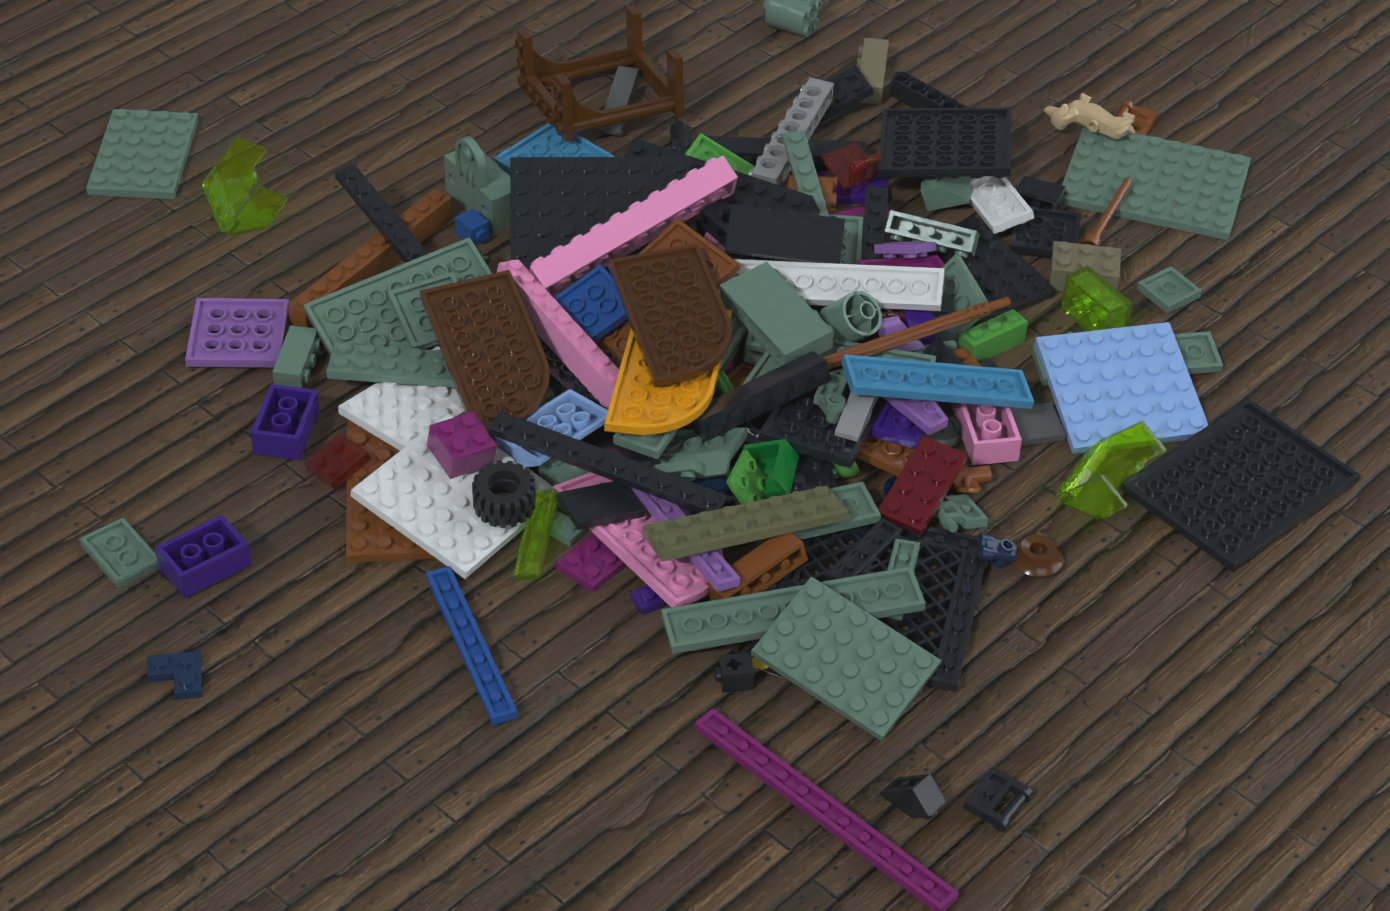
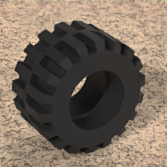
M501 460L497 461V464L492 462L487 464V468L482 467L479 469V474H475L474 482H472L473 508L477 517H481V521L484 523L490 522V526L493 527L500 525V528H506L507 525L515 527L518 522L522 524L526 521V517H531L532 511L535 510L536 493L535 479L533 475H530L528 468L523 469L522 464L517 463L515 465L513 461L502 463ZM498 493H511L506 496L496 495Z

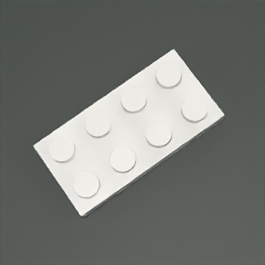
M984 176L971 179L970 204L994 234L1034 218L1033 210L1006 177Z

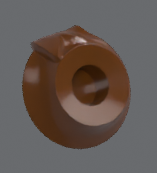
M1036 533L1029 535L1015 544L1017 545L1018 557L1012 563L1025 574L1037 577L1049 576L1056 573L1063 565V555L1058 548V543L1044 534Z

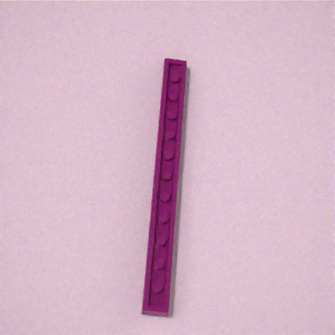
M714 708L695 722L694 730L931 910L946 911L958 900V891Z

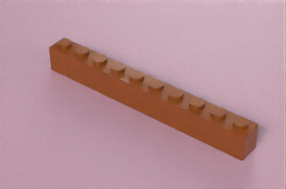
M434 188L401 214L399 218L416 239L422 243L453 218L452 197ZM380 232L377 233L288 304L290 325L314 328L304 311V304L385 272L401 259L382 234Z

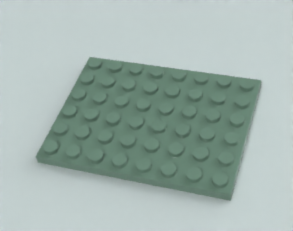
M1083 126L1062 184L1066 186L1063 205L1104 213L1123 180L1129 177L1132 180V184L1113 216L1229 241L1251 157L1208 149L1198 145L1184 144L1179 141L1146 136L1136 132L1135 134L1128 133L1122 138L1114 140L1101 133L1091 132Z

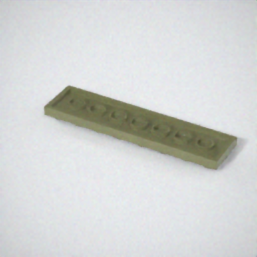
M818 486L814 489L795 491L791 494L772 496L759 501H749L736 506H726L722 509L703 511L695 515L654 522L653 524L642 526V535L659 559L667 561L848 520V510L828 486Z

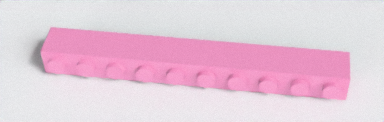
M518 259L499 263L497 273L510 270L523 303L536 327V333L554 351L559 359L566 364L568 369L579 378L578 380L587 387V390L592 393L594 398L599 400L603 408L608 410L619 369Z

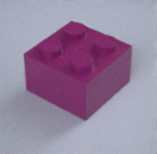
M473 411L432 424L429 427L427 446L450 479L479 470L482 467L485 468L491 462L494 464L497 444Z

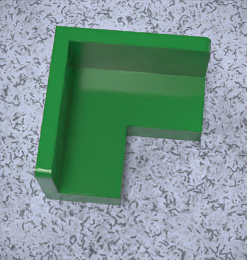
M781 439L744 445L743 450L747 449L767 478L764 495L770 498L772 496L790 494L799 455L787 440Z

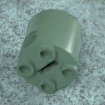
M765 0L763 4L765 22L770 27L808 37L811 30H816L818 27L819 18H817V14L821 8L822 0Z
M853 291L822 308L819 313L820 318L832 327L834 331L833 339L856 343L877 332L882 321L881 309L877 301L864 291Z

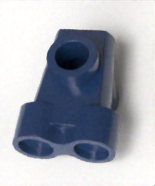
M979 534L977 539L979 559L990 561L997 568H1003L1008 562L1016 561L1018 557L1017 545H1014L1011 540H998L993 538L992 535Z

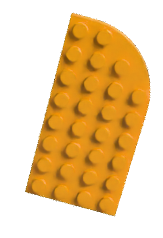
M726 309V311H727V313H728V315H729L730 321H731V319H732V310H727V309ZM631 328L604 423V431L646 436L676 430L691 423L707 409L712 401L721 362L707 373L691 381L654 388Z

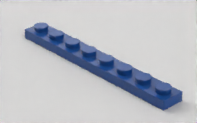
M448 566L426 572L428 585L492 726L517 719V709L451 567Z

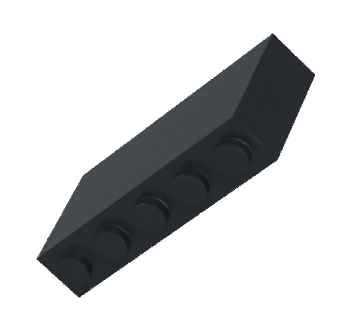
M732 204L725 254L732 259L840 264L845 219L836 216L828 217L813 213L805 214L790 210L781 211L767 207L758 208L743 204Z

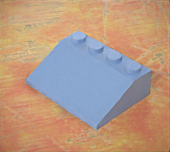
M569 389L540 407L526 421L580 440L604 425L608 410ZM495 437L497 447L511 456L517 463L522 464L523 467L540 466L551 459V457Z

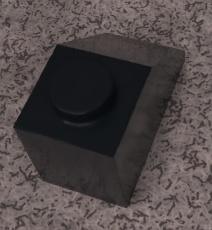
M931 774L897 777L880 792L884 799L911 818H932L939 812L938 808L946 802Z

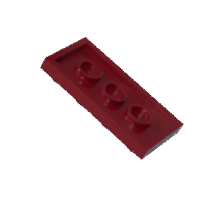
M923 435L878 510L881 518L922 535L967 461V453Z

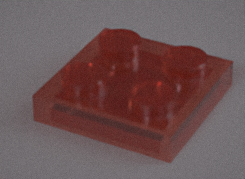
M340 433L303 464L310 473L335 490L369 462L371 457L368 452Z

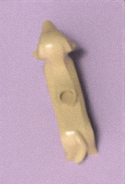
M1084 93L1080 95L1079 100H1075L1068 105L1066 103L1062 104L1060 108L1047 106L1044 110L1051 117V124L1059 130H1064L1069 123L1074 122L1088 128L1091 132L1101 133L1114 140H1118L1128 133L1135 134V130L1131 125L1135 121V115L1124 112L1122 117H1115L1101 106L1089 103L1092 97Z

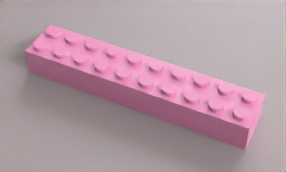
M724 156L718 159L716 157L711 158L699 170L697 168L692 169L686 174L685 178L671 181L664 190L652 192L647 197L648 199L641 203L640 201L633 203L629 206V210L622 214L621 212L615 213L603 225L598 223L590 229L589 233L583 236L579 234L568 245L564 247L560 245L553 249L547 257L535 259L531 263L530 273L554 298L600 264L603 268L608 267V260L625 257L653 241L675 220L679 219L684 223L720 198L724 200L734 193L738 176Z

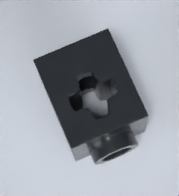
M750 653L719 656V666L714 667L715 681L720 682L722 693L753 690L754 668Z

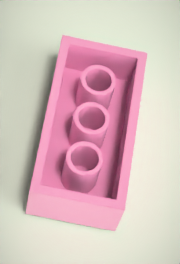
M950 403L971 465L1019 461L1022 439L1010 407Z

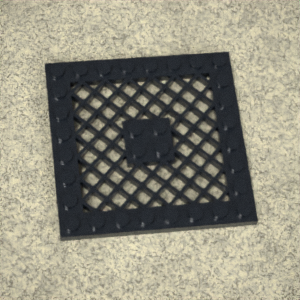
M877 523L826 534L829 538L824 541L819 538L820 536L802 539L801 541H803L809 562L801 564L769 587L768 591L805 585L811 577L809 572L815 569L819 573L812 577L819 582H823L824 574L828 571L824 565L828 563L834 565ZM898 526L903 529L902 536L899 539L920 542L919 555L924 553L927 556L923 560L918 557L914 573L920 571L923 574L916 579L923 598L929 605L925 606L923 611L903 614L902 620H894L887 617L877 619L907 639L917 637L920 641L915 644L923 649L927 648L932 655L941 660L940 666L924 686L957 692L986 565V560L978 558V536L926 527L923 534L919 535ZM851 539L853 543L847 546L844 541ZM894 544L883 554L888 558L887 560L881 562L878 559L862 575L887 571ZM836 545L838 550L832 552L829 548ZM822 552L824 556L816 558L814 554ZM949 558L952 562L946 565L942 560ZM934 564L938 569L931 571L928 567ZM945 576L948 580L941 583L938 578ZM930 582L933 587L926 589L923 585ZM953 588L952 594L948 589ZM940 593L944 598L937 601L933 596ZM949 605V609H948V612H947V611L944 609V607H946V606ZM936 611L939 616L932 619L929 614ZM921 618L925 623L917 625L914 621ZM945 624L944 630H942L939 626ZM906 625L909 630L902 632L899 627ZM932 630L935 635L927 637L925 632ZM760 639L753 640L752 649ZM940 642V646H939V649H938V648L935 646V644H937V643Z

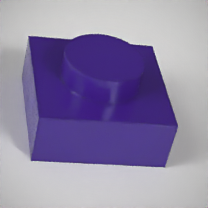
M649 586L631 591V600L641 615L665 607V601Z

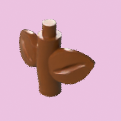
M965 463L950 489L954 488V491L959 493H980L981 486L979 483L992 481L990 467L988 465L968 467Z

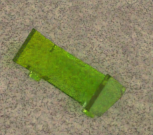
M236 136L206 176L203 183V191L220 232L227 235L266 228L272 224L275 216L288 201L286 196L260 185L256 187L252 194L250 193L249 189L257 182L255 165L267 150L240 136Z
M1142 420L1097 441L1089 448L1056 492L1055 497L1062 505L1095 519L1102 518L1104 520L1128 505L1117 492L1124 479L1145 468L1144 464L1148 459L1164 453L1167 449Z

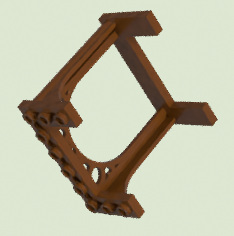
M634 5L626 6L627 48L569 61H552L540 56L533 49L532 36L526 29L517 30L515 46L519 56L516 58L517 67L520 70V76L517 78L519 87L523 88L527 97L532 99L535 107L540 109L541 114L548 119L549 124L554 126L557 134L561 135L566 142L574 140L575 133L672 111L676 116L684 115L683 57L675 49L666 50V77L643 51L641 12ZM618 66H632L633 68L640 69V76L660 97L612 109L592 110L581 105L575 99L571 92V82L569 80L618 69Z

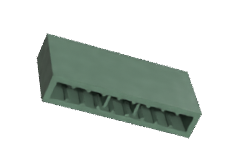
M768 262L720 284V296L723 304L729 310H732V314L780 366L811 351L819 355L833 348L834 331L832 327L820 318L816 310L811 309L805 298L799 296L794 291L793 286L781 277L779 271L776 268L773 269Z

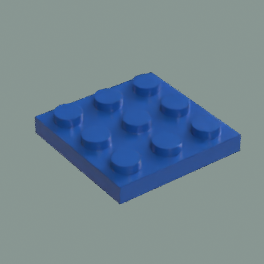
M601 264L554 297L594 343L628 319L613 278Z

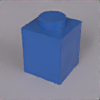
M474 209L455 217L456 235L462 240L470 237L474 245L477 246L490 239L489 221Z

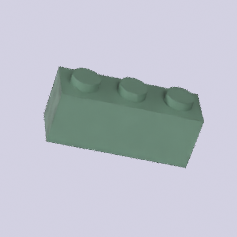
M290 325L273 369L274 384L304 388L305 383H309L310 370L315 367L316 354L322 348V341L318 337L315 328Z

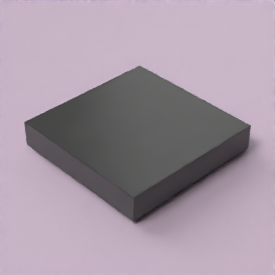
M1052 402L1035 404L1032 406V409L1010 408L1022 439L1021 446L1065 441L1066 433Z

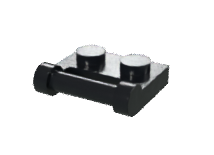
M991 767L964 801L963 809L991 823L997 831L1005 832L1010 826V820L1023 803L1028 802L1032 798L1033 791L1027 785ZM1009 792L1016 795L1002 814L995 811Z

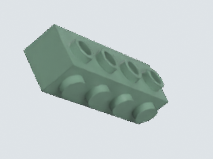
M890 210L885 228V233L890 236V240L896 242H903V240L936 242L937 252L946 253V250L955 252L954 255L961 256V258H967L968 255L974 256L980 236L976 230Z

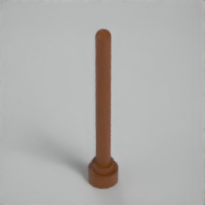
M1127 177L1123 180L1094 231L1087 234L1081 244L1101 245L1100 236L1131 186V178Z

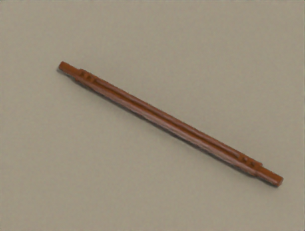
M1009 297L989 303L985 301L823 356V358L826 359L828 368L832 369L842 365L841 361L844 354L870 356L990 315L992 311L1010 306L1011 302Z

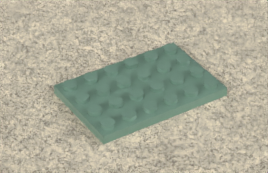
M113 109L86 187L87 195L175 200L197 127L198 113Z
M812 576L751 650V656L881 742L941 663L940 659Z

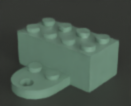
M465 136L458 139L455 144V151L444 155L446 191L467 211L474 209L489 221V231L492 235L510 229L509 174L504 172L495 161H492L480 149L473 138Z

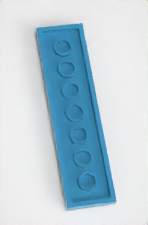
M844 354L841 361L851 394L1032 409L1034 399L1023 370Z

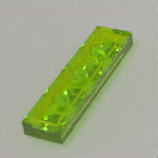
M556 489L535 491V510L532 511L531 517L527 518L513 576L518 581L540 578L558 504L556 499L558 491Z

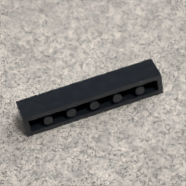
M811 351L712 399L707 409L691 422L694 432L707 442L831 381L826 359Z

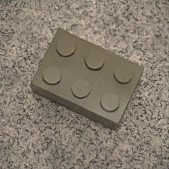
M1054 241L1049 283L1056 291L1116 298L1120 278L1121 249Z

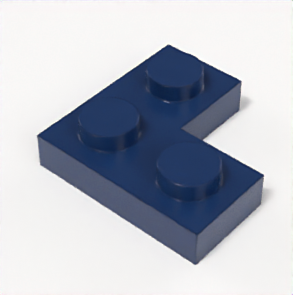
M201 651L148 655V682L174 680L175 700L202 698Z

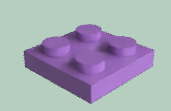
M889 242L874 244V254H883V258H896L897 256L917 258V256H927V252L936 251V242Z

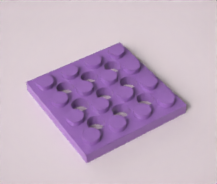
M196 298L185 358L186 367H274L285 340L289 299Z

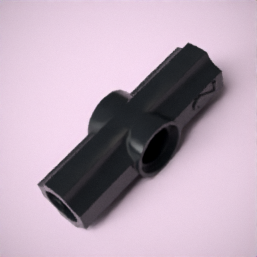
M677 120L674 124L670 125V149L685 154L693 144L688 124H685L683 120Z

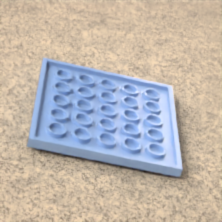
M1169 322L1036 337L1035 346L1048 378L1047 381L1072 454L1183 441L1208 426Z

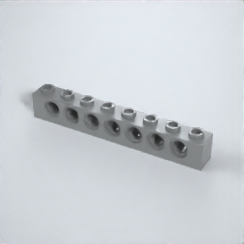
M810 77L807 83L802 85L799 96L794 98L793 106L787 109L785 119H781L777 132H773L771 141L765 145L762 156H758L756 166L750 169V176L782 186L791 171L782 139L783 133L804 130L808 142L832 102L834 83Z

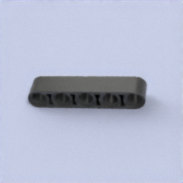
M618 66L604 110L632 104L640 78L639 68ZM626 122L601 127L599 129L600 134L622 136Z

